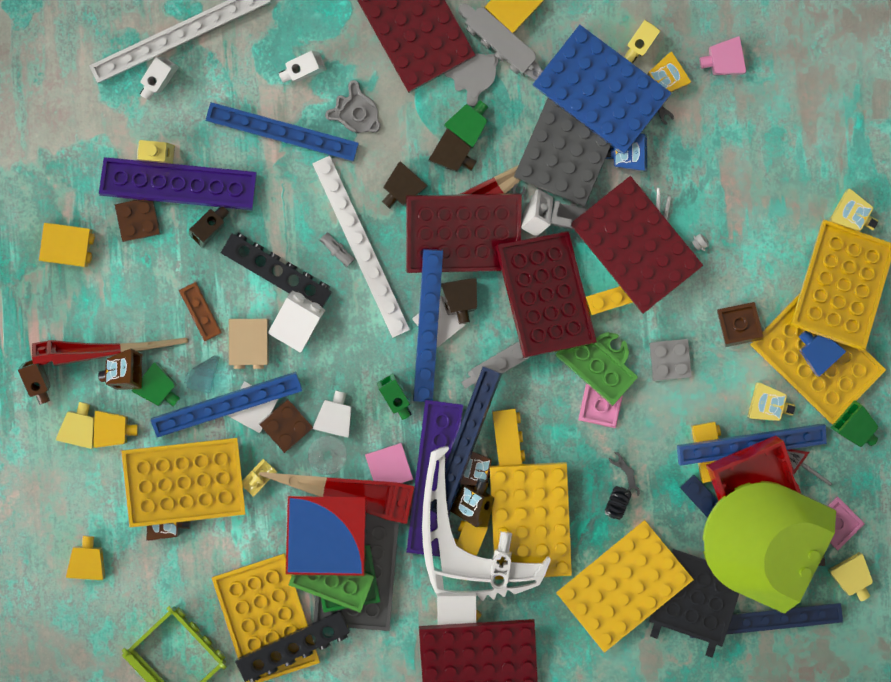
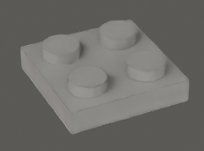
M688 339L649 343L653 381L692 377Z

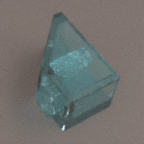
M214 355L192 368L190 372H187L184 382L187 384L186 388L208 394L211 393L220 356Z

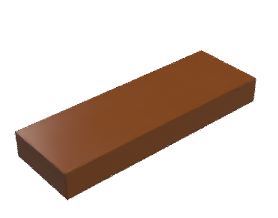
M197 282L180 289L179 292L204 342L221 334L222 332Z

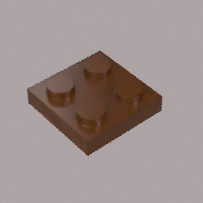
M133 200L114 204L122 242L160 235L154 201Z
M755 302L717 309L725 347L763 340L764 336Z
M289 399L285 400L259 423L284 453L313 429L311 424Z

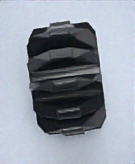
M615 486L605 508V514L613 519H622L632 495L631 491L624 487Z

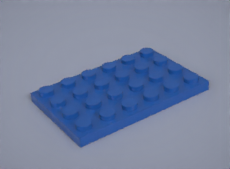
M580 24L532 84L533 87L624 155L672 94Z

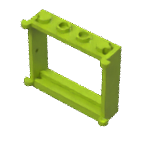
M170 605L166 608L168 612L128 650L125 647L121 650L123 652L122 657L146 682H165L138 654L135 648L165 619L173 614L219 663L200 682H206L220 668L223 670L227 668L224 654L219 649L215 650L211 646L213 644L206 635L202 636L198 632L200 630L193 621L189 622L185 618L186 614L182 609L175 606L171 608Z

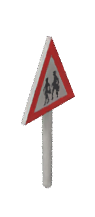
M794 449L787 450L792 464L793 475L802 466L829 486L832 485L829 480L803 463L810 452Z

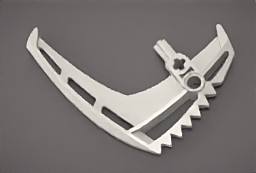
M443 446L432 451L424 492L422 535L425 563L436 595L437 593H476V596L484 601L487 595L494 600L497 593L505 597L507 590L517 594L540 585L550 564V557H546L542 563L511 562L512 552H509L512 533L501 531L498 549L494 551L492 559L475 556L456 546L448 518L445 490V453L449 450V447ZM439 460L437 489L432 491L436 461ZM434 499H437L438 528L430 532V504ZM435 538H438L442 570L434 568L431 542ZM501 557H504V559L507 561L503 562L502 565H499V562L497 560H500ZM497 575L504 577L503 582L500 584L493 582L494 577ZM442 576L490 582L493 588L478 591L446 590L443 586ZM536 580L535 582L526 585L514 587L507 586L508 582Z

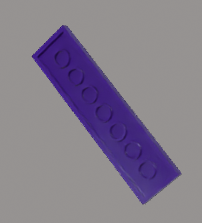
M104 157L99 196L253 211L257 172Z
M425 400L406 553L424 555L422 535L423 502L431 452L440 447L448 446L449 450L445 453L446 465L461 425L463 404ZM439 460L436 461L432 491L437 489ZM430 511L431 532L438 528L437 513ZM435 538L431 542L432 556L440 557L438 538Z

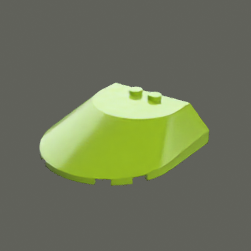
M761 481V483L741 485L735 488V491L727 497L723 496L708 516L703 532L705 549L703 553L707 565L714 576L729 589L785 614L800 603L835 534L836 510L778 483Z

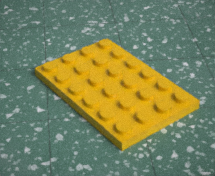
M823 219L791 326L864 351L891 264V243Z
M799 293L762 331L763 340L751 342L749 345L833 425L854 400L857 401L886 369L866 350L862 351L834 341L846 353L821 376H816L799 351L805 344L798 336L805 330L791 326Z
M237 438L121 450L130 528L246 515Z
M567 462L490 466L491 496L494 497L492 506L494 551L498 549L501 531L512 533L509 552H512L511 562L542 563L546 557H550L551 561L544 577L572 576ZM501 557V559L497 561L499 562V565H502V563L506 562L507 560H505L504 557ZM501 575L495 576V580L504 579V577Z
M644 520L559 589L556 594L605 653L694 579Z
M285 553L211 577L238 658L308 625L297 589L288 585L292 575H286ZM312 635L306 636V641L309 644H314ZM291 643L288 646L291 652L299 650V646L296 643ZM312 650L313 654L306 658L302 656L295 658L296 662L289 666H285V664L278 666L279 670L268 675L267 672L261 674V678L255 682H264L320 663L317 650ZM278 651L271 653V657L274 660H280L282 657ZM257 659L254 661V666L261 669L264 667V663L262 660Z

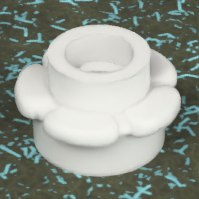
M701 233L697 236L694 235L692 243L698 251L700 249L706 251L705 248L709 246L706 238Z

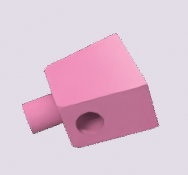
M740 36L709 47V56L699 57L701 69L712 67L713 75H743L746 73Z

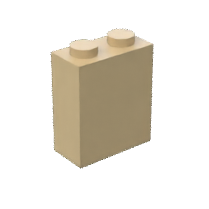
M229 319V365H234V369H245V365H253V369H264V365H269V319Z

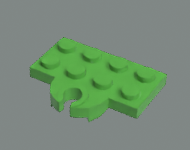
M603 333L596 338L597 342L594 344L561 350L555 354L557 358L612 406L638 378L635 373L624 365L629 355L626 341L624 340L621 343L619 350L611 348V341L617 340L619 336L615 333Z
M365 573V576L292 575L288 585L361 613L375 576Z

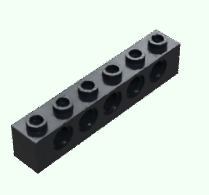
M239 232L237 235L233 233L230 235L220 252L221 254L290 294L292 290L301 293L306 299L318 303L322 308L332 294V291L329 290L331 286L322 281L319 284L313 281L314 276L305 271L303 274L296 271L297 266L288 261L286 264L279 261L280 256L273 252L270 254L265 253L263 246L256 242L253 245L246 241L248 238ZM243 246H247L250 250L249 255L246 257H242L239 253L240 248ZM259 256L266 258V264L262 267L256 264V259ZM277 265L283 269L280 276H274L272 272L273 268ZM292 275L299 277V283L296 286H291L289 283V278ZM308 285H314L316 288V292L312 296H308L305 292Z
M339 610L237 658L235 663L244 682L249 680L250 682H255L261 678V674L266 672L268 675L279 670L278 666L283 664L289 666L296 662L295 658L300 656L306 658L313 654L312 650L317 648L323 650L331 645L330 642L336 639L339 642L348 638L347 634L350 633V628L342 611ZM327 626L332 627L334 634L327 636L324 634L323 629ZM314 635L316 643L309 644L306 641V636ZM296 643L299 646V650L291 652L288 647L289 644ZM278 651L282 657L280 660H274L271 657V653ZM257 659L262 660L264 667L261 669L256 668L254 661Z

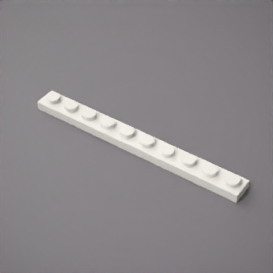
M227 0L93 63L89 67L99 84L271 3V0Z
M328 156L313 163L392 338L410 330L331 157Z

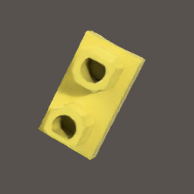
M264 458L242 481L243 488L253 497L270 480L260 476L258 473L277 472Z

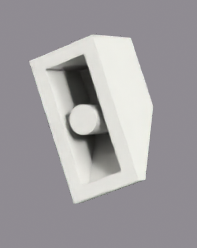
M537 189L523 213L521 228L537 237L551 224L553 197Z

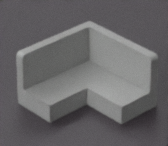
M556 200L553 206L550 225L574 230L571 223L588 209L559 203L560 201Z

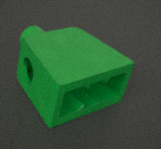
M481 100L478 101L474 108L466 104L444 124V127L452 131L473 149L488 122L482 116L488 109V106Z
M154 362L143 375L142 389H132L133 393L157 406H161L166 401L174 407L180 400V397L172 392L177 384L157 362Z
M393 373L377 382L378 389L393 414L398 412L402 420L412 415L408 408L410 402ZM400 398L398 402H394V399Z
M855 400L830 427L859 447H862L865 443L873 446L878 441V437L874 435L878 425L865 407Z

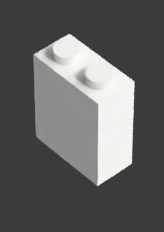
M292 290L268 334L301 353L322 318L325 309L318 303L306 299L301 293Z

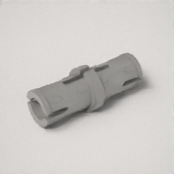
M328 232L319 240L331 251L330 254L332 256L335 255L345 267H348L354 261V258L343 248V245L339 244Z

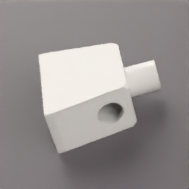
M310 51L285 63L287 69L280 71L279 76L283 83L291 79L292 81L300 82L327 69L320 53Z
M164 56L155 57L140 81L144 85L140 95L150 100L154 93H161L179 67Z
M335 391L333 401H324L313 429L349 437L352 406L344 404L347 393Z

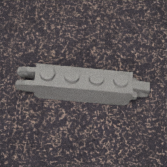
M467 4L460 5L458 10L459 14L466 20V30L472 36L477 35L482 39L480 43L487 49L491 47L496 52L494 55L502 62L506 60L510 64L509 68L515 74H525L536 81L543 70L535 62V53L485 8L481 7L474 10Z
M519 341L472 368L468 372L470 377L461 382L464 388L472 384L476 386L483 366L504 373L528 359L523 358Z

